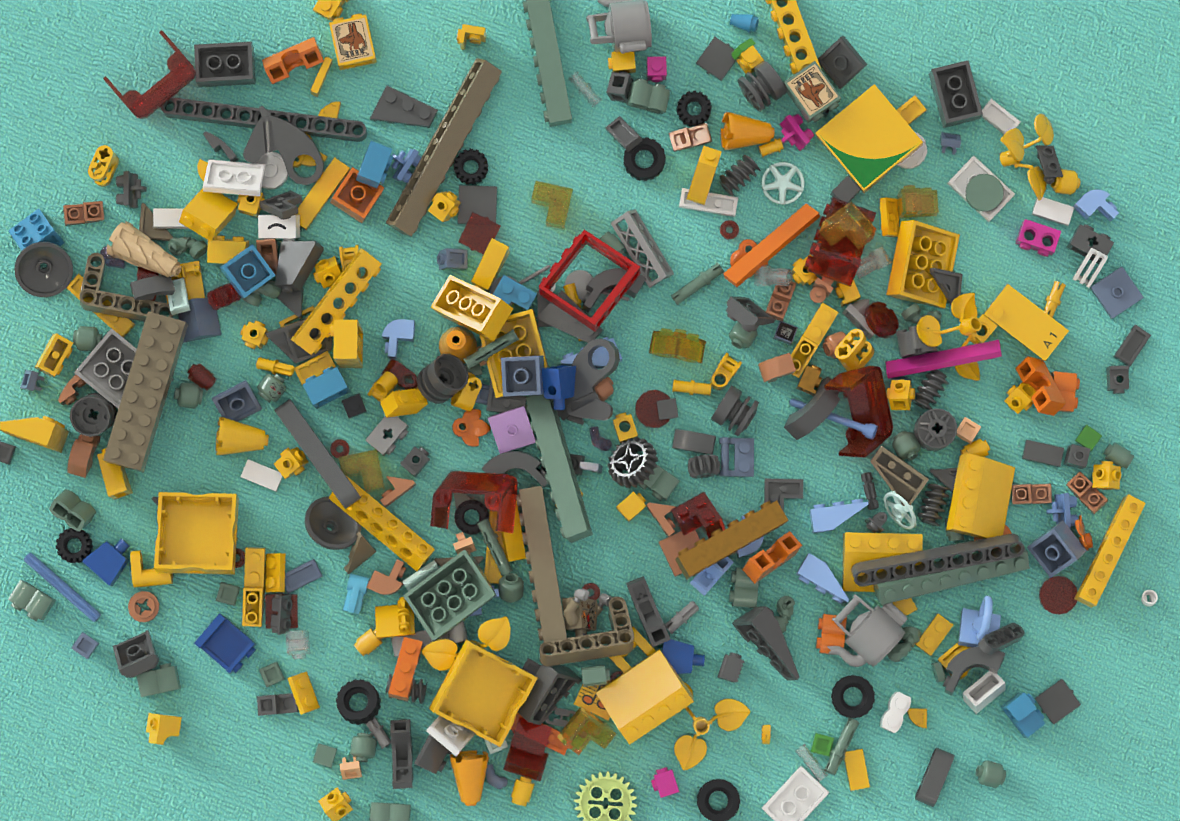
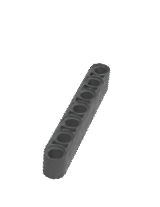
M288 399L277 407L274 411L343 507L347 509L358 501L361 496L293 402Z

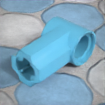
M350 574L344 611L360 614L370 578Z

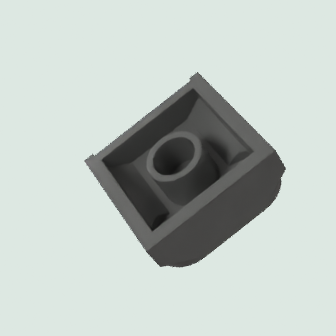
M731 296L727 301V316L741 323V327L747 332L756 331L759 325L771 324L776 320L747 297Z
M148 630L113 646L118 669L121 675L126 678H132L153 669L159 663V657L156 654Z

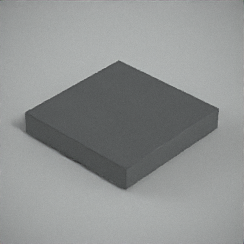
M841 36L818 58L820 66L839 89H842L868 65L844 36Z
M459 185L458 201L461 204L458 207V224L496 225L497 186Z

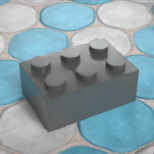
M252 42L194 45L195 75L198 87L256 84L254 46Z
M969 60L931 69L929 77L943 128L979 120L983 113Z

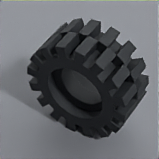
M693 90V92L688 91L685 95L683 94L677 105V115H679L680 121L682 120L683 124H688L689 127L704 124L709 119L711 113V102L707 99L708 96L706 94L704 96L703 92L698 93L696 90ZM691 102L699 103L702 109L700 114L696 116L690 115L687 112L688 104Z
M465 149L462 153H459L454 163L456 177L467 185H476L477 182H482V179H485L488 173V162L484 154L480 153L477 149L476 151ZM468 160H474L478 163V170L473 174H469L464 170V164Z
M477 500L464 501L455 511V523L463 533L472 535L481 532L477 523L470 525L464 520V515L468 510L473 509L479 513L478 522L487 518L489 520L487 508Z
M66 529L63 533L59 534L60 537L56 540L57 553L67 562L80 563L92 553L93 541L84 530ZM72 538H78L81 541L82 546L77 553H71L67 548L68 541Z

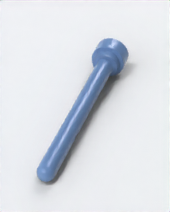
M796 399L789 401L791 406L799 409L807 404ZM832 412L826 418L861 431L866 438L871 440L874 439L878 429V425L872 423L864 425Z

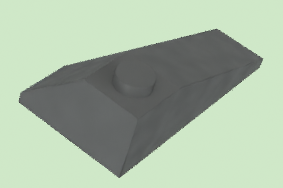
M767 606L755 607L732 622L733 626L747 642L751 640L758 647L756 651L760 655L763 654L771 659L770 664L786 680H798L800 678L779 623L770 608Z

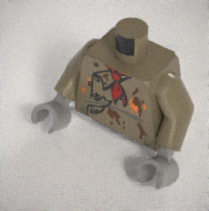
M577 589L574 593L575 597L563 598L562 605L566 630L575 632V637L587 635V632L595 631L597 616L602 612L604 605L609 607V601L613 597L605 593L601 594L597 604V600L588 599L589 591Z

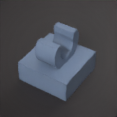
M941 132L942 153H945L947 147H952V154L955 155L956 148H960L961 145L959 134Z
M25 370L20 388L27 391H41L42 388L36 386V381H44L45 378L38 376V372Z
M82 632L72 646V649L86 659H89L99 645V642Z

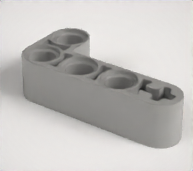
M462 621L438 640L448 639L456 644L465 642L466 639L468 640L465 622ZM426 630L415 632V635L391 638L394 657L399 656L404 637L423 641V648L433 642Z

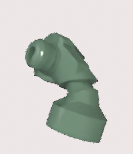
M191 237L172 238L168 243V249L173 255H181L190 248L189 254L194 259L203 256L208 249V245L204 241L191 239Z
M271 280L243 298V300L258 307L262 300L260 294L274 299L280 295L281 289L275 285V281Z
M917 303L901 313L905 321H911L914 324H918L919 320L923 317L920 315L921 309ZM931 311L926 314L935 317L939 324H941L940 319L942 315L939 311Z
M783 596L778 600L777 611L779 616H774L779 623L782 633L786 631V626L789 623L788 620H791L795 605L794 600L789 596Z
M915 627L903 628L905 631L904 636L901 638L903 642L897 643L887 654L891 661L899 662L900 659L908 655V652L912 650L911 647L913 648L915 643L920 641L921 632Z

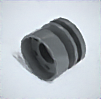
M765 60L754 67L756 77L747 72L745 74L746 78L742 76L737 80L744 97L759 112L765 109L764 105L769 106L771 104L769 96L774 100H778L787 93L780 76Z
M442 354L435 358L420 371L417 377L418 389L428 401L435 404H442L448 401L468 383L467 368L459 358L451 354Z
M731 385L711 420L720 426L726 420H729L728 431H731L735 424L738 426V429L734 434L739 436L740 433L747 429L754 418L759 402L755 400L751 407L747 404L751 397L748 396L743 402L740 401L742 391Z
M97 392L91 393L74 403L70 412L71 424L77 432L84 436H97L113 425L117 410L101 394ZM98 411L99 414L93 416L92 412Z
M934 408L926 411L916 420L913 434L916 436L921 448L927 451H939L953 442L957 435V424L955 418L944 409ZM935 424L941 429L937 434L936 431H932Z

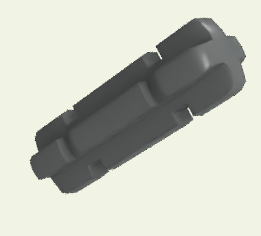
M863 473L861 478L862 482H864L863 487L866 500H868V509H877L879 504L878 500H876L877 495L874 482H872V473Z

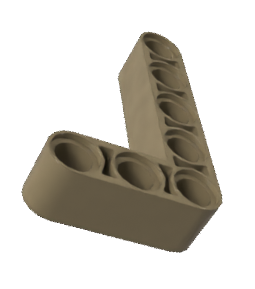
M93 253L88 257L80 291V305L84 310L145 322L147 314L142 313L141 309L149 308L151 312L156 314L167 311L170 314L168 317L173 318L167 303L135 300L131 296L100 291L105 271V259L99 253ZM94 261H99L101 265L98 267H94L91 265V263ZM89 279H96L98 281L94 285L87 283ZM92 297L94 300L90 303H86L84 301V298ZM109 300L113 304L111 306H104L102 303ZM124 304H129L132 306V308L129 310L122 309V306Z
M614 597L609 601V619L612 631L543 642L540 645L541 664L544 666H555L630 653L634 646V634L626 601L621 597Z

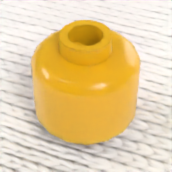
M1061 169L1063 177H1056L1054 183L1050 185L1056 193L1072 195L1080 187V178H1078L1077 173L1073 170Z

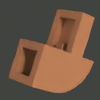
M790 353L758 364L763 381H768V383L776 381L780 377L793 374L796 371Z
M80 434L79 438L75 439L68 460L67 473L86 478L92 466L93 454L100 442V436L89 437Z
M397 559L389 576L375 570L366 588L382 595H391L398 592L404 585L397 580L398 577L402 578L406 571L405 563Z

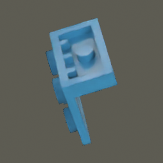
M40 209L31 213L9 230L21 251L36 242H50L58 246L65 243Z

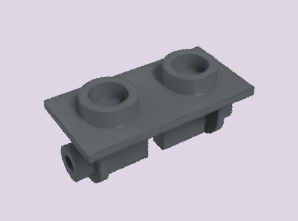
M1036 145L1037 158L1040 160L1045 176L1044 181L1052 184L1056 177H1063L1054 146Z
M879 512L872 519L870 517L865 520L867 523L866 527L873 533H881L885 530L882 526L887 521V515L884 512Z
M275 593L274 597H272V611L278 612V615H271L270 628L273 633H278V635L289 633L291 627L292 594L282 595Z

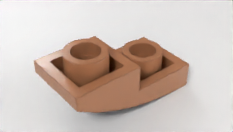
M102 201L63 205L65 225L104 221Z
M778 277L766 313L776 320L783 321L797 283Z
M75 375L60 394L58 399L60 404H72L77 399L76 396L79 395L75 388L77 386L78 388L84 386L86 382Z
M1078 472L1066 484L1093 514L1108 502V499L1096 488H1093V483L1081 472Z
M1051 484L1012 485V504L1052 503Z

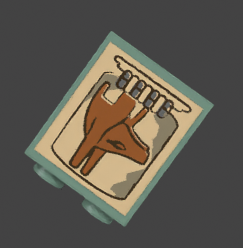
M816 61L783 82L787 94L808 123L812 120L817 122L828 109L831 112L839 106L840 95Z

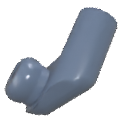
M493 764L487 765L486 779L488 784L497 789L506 787L508 784L507 779L495 775Z

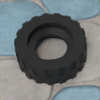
M649 137L642 138L643 141L629 152L625 150L623 160L627 173L639 181L652 180L654 177L659 176L665 165L664 149L659 142L657 143L656 140L649 139ZM641 150L651 152L654 157L653 164L648 168H641L635 162V156Z
M856 675L846 676L835 683L831 694L832 704L835 710L842 716L859 718L866 715L872 709L875 702V692L869 681L863 677ZM856 687L862 692L863 697L859 705L849 706L845 703L843 695L846 689Z
M362 679L347 682L337 693V709L342 717L351 724L361 725L368 723L370 720L372 721L377 716L381 707L380 695L370 682ZM356 693H362L368 699L367 706L361 711H354L349 706L350 698Z
M713 779L706 782L700 788L697 795L698 809L710 821H728L736 815L739 809L740 795L736 787L730 782L722 779ZM715 791H722L728 797V804L722 810H714L709 804V797Z

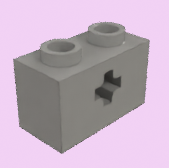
M385 416L365 441L383 456L386 454L390 455L396 448L394 444L398 439L403 440L408 434V425L397 416L388 418ZM392 430L391 434L393 437L391 439L389 437L384 439L386 437L384 432Z

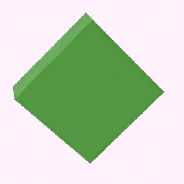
M751 38L740 44L733 51L732 57L735 60L740 58L742 52L756 44Z
M1085 425L1075 441L1081 446L1091 449V452L1102 435L1088 425Z
M815 733L810 752L830 757L834 738Z

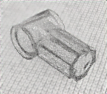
M881 246L870 252L868 256L851 264L855 275L860 279L875 270L878 271L885 268L892 261L884 246Z
M763 265L754 273V286H789L792 281L791 269L771 268L769 265Z

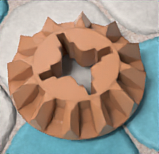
M141 591L131 597L128 610L131 617L136 621L148 622L156 617L160 605L155 595L147 591ZM147 601V606L151 611L144 610L141 614V607L137 603L144 604Z

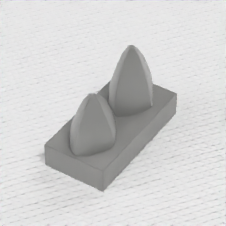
M862 299L850 304L842 313L870 339L878 331L881 317L880 315H871L865 318L864 316L869 308V299Z

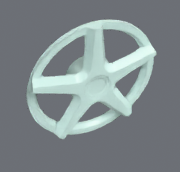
M787 162L775 163L765 171L762 177V189L766 197L772 202L789 204L796 201L802 194L804 178L797 166ZM787 166L791 169L785 175H782L776 167ZM772 171L776 180L765 185L766 176ZM795 172L800 177L801 187L791 182ZM788 189L798 192L793 199L785 201ZM767 190H779V201L772 198Z
M895 491L885 494L884 505L890 517L899 526L905 529H913L917 525L913 506L909 505ZM893 496L895 503L888 501L887 497ZM905 517L911 526L903 525L901 523L902 519Z

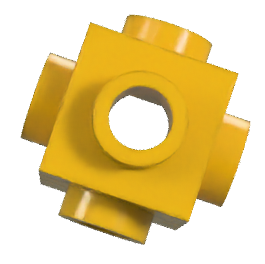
M450 191L440 192L433 197V204L428 211L441 222H446L451 217L456 216L461 202Z
M261 193L260 196L239 195L237 203H239L238 211L258 218L260 210H262L260 209V201L266 200L264 199V194Z
M809 255L804 260L800 258L793 264L794 268L791 271L793 275L791 276L797 284L801 283L804 286L808 283L811 285L818 278L816 275L822 271V268Z
M333 256L329 259H322L315 264L316 272L313 275L317 284L321 283L323 289L334 284L341 275L342 269L336 257Z
M256 320L254 323L249 321L247 325H244L240 333L241 339L245 342L244 345L254 350L256 347L262 349L269 339L265 334L269 332L265 328V324ZM253 330L257 331L255 337L251 336Z
M891 380L890 388H887V399H889L891 410H910L911 401L915 399V388H912L910 380Z
M1021 382L1017 387L1013 385L1006 392L1009 396L1004 402L1008 404L1010 409L1019 414L1023 409L1027 411L1034 404L1031 397L1036 393V390L1031 385Z
M298 447L291 450L287 448L280 453L281 458L274 465L284 479L294 474L297 476L305 470L304 466L309 461L306 459L305 453Z
M1102 461L1101 464L1094 465L1092 487L1103 490H1120L1121 467L1113 465L1111 461Z
M335 788L318 801L332 821L340 820L353 810L349 803L352 801L346 792L342 793L338 788Z

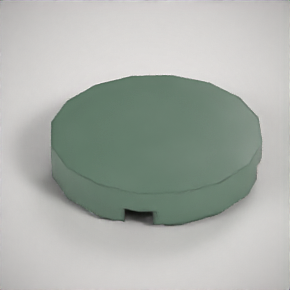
M979 174L973 177L967 184L965 191L968 204L973 209L982 212H989L997 208L1004 195L1001 182L995 176L989 174Z

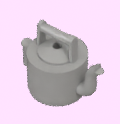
M598 0V3L609 8V12L588 15L586 17L590 29L591 44L611 43L613 51H620L622 54L644 51L652 45L650 14L646 0ZM605 21V33L607 36H598L596 22Z
M855 594L854 598L832 620L847 635L844 642L858 655H852L840 646H827L830 649L828 655H839L848 665L853 667H860L866 663L874 667L904 636L905 631L901 626L908 619L893 603L884 604L882 608L877 605L872 609ZM861 603L869 611L860 614L853 621L848 632L840 623Z

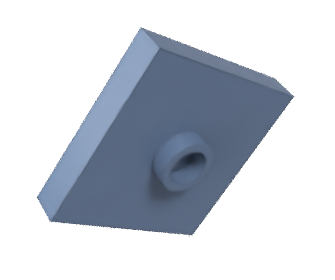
M1120 267L1090 287L1111 319L1144 298L1123 267Z

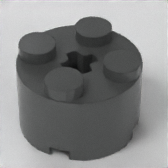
M916 326L909 327V331L907 329L896 331L901 358L938 352V346L930 347L921 341L917 334Z

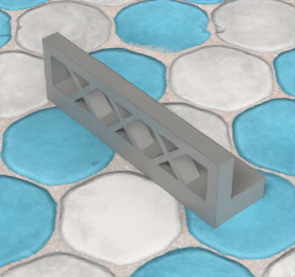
M636 209L627 211L611 222L633 262L640 266L641 275L646 278L645 282L649 288L663 279L674 275ZM624 219L628 224L627 232L622 231L618 225ZM630 236L637 239V248L631 247L629 244ZM640 252L646 254V264L640 262ZM649 269L655 270L659 276L654 281L649 277Z

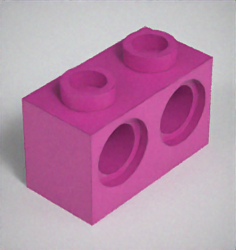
M1025 219L1021 224L1015 244H1018L1021 249L1028 251L1033 249L1038 251L1039 255L1048 257V255L1055 253L1061 231ZM1030 232L1033 235V240H1027L1024 237V233ZM1048 238L1051 241V246H1045L1042 239Z

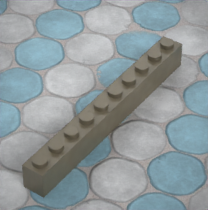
M475 59L386 221V224L404 235L412 237L417 231L421 218L426 214L427 208L436 195L438 187L443 183L448 169L453 165L454 158L463 147L466 136L471 132L476 118L480 116L483 105L490 98L494 85L499 81L502 71L488 61Z

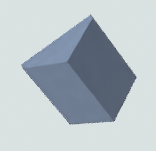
M214 298L190 299V311L178 314L179 320L185 321L188 324L184 343L221 335Z
M246 380L212 397V401L221 416L237 422L262 410L250 384Z

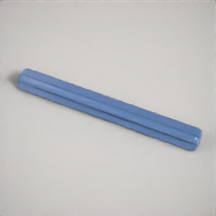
M29 553L24 558V561L90 620L95 622L99 619L101 614L36 556Z

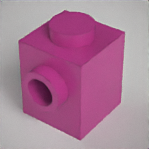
M666 56L647 57V81L662 82L666 80Z
M667 767L656 770L657 774L653 775L654 779L651 780L654 791L658 790L660 798L678 793L679 789L672 769L668 770Z

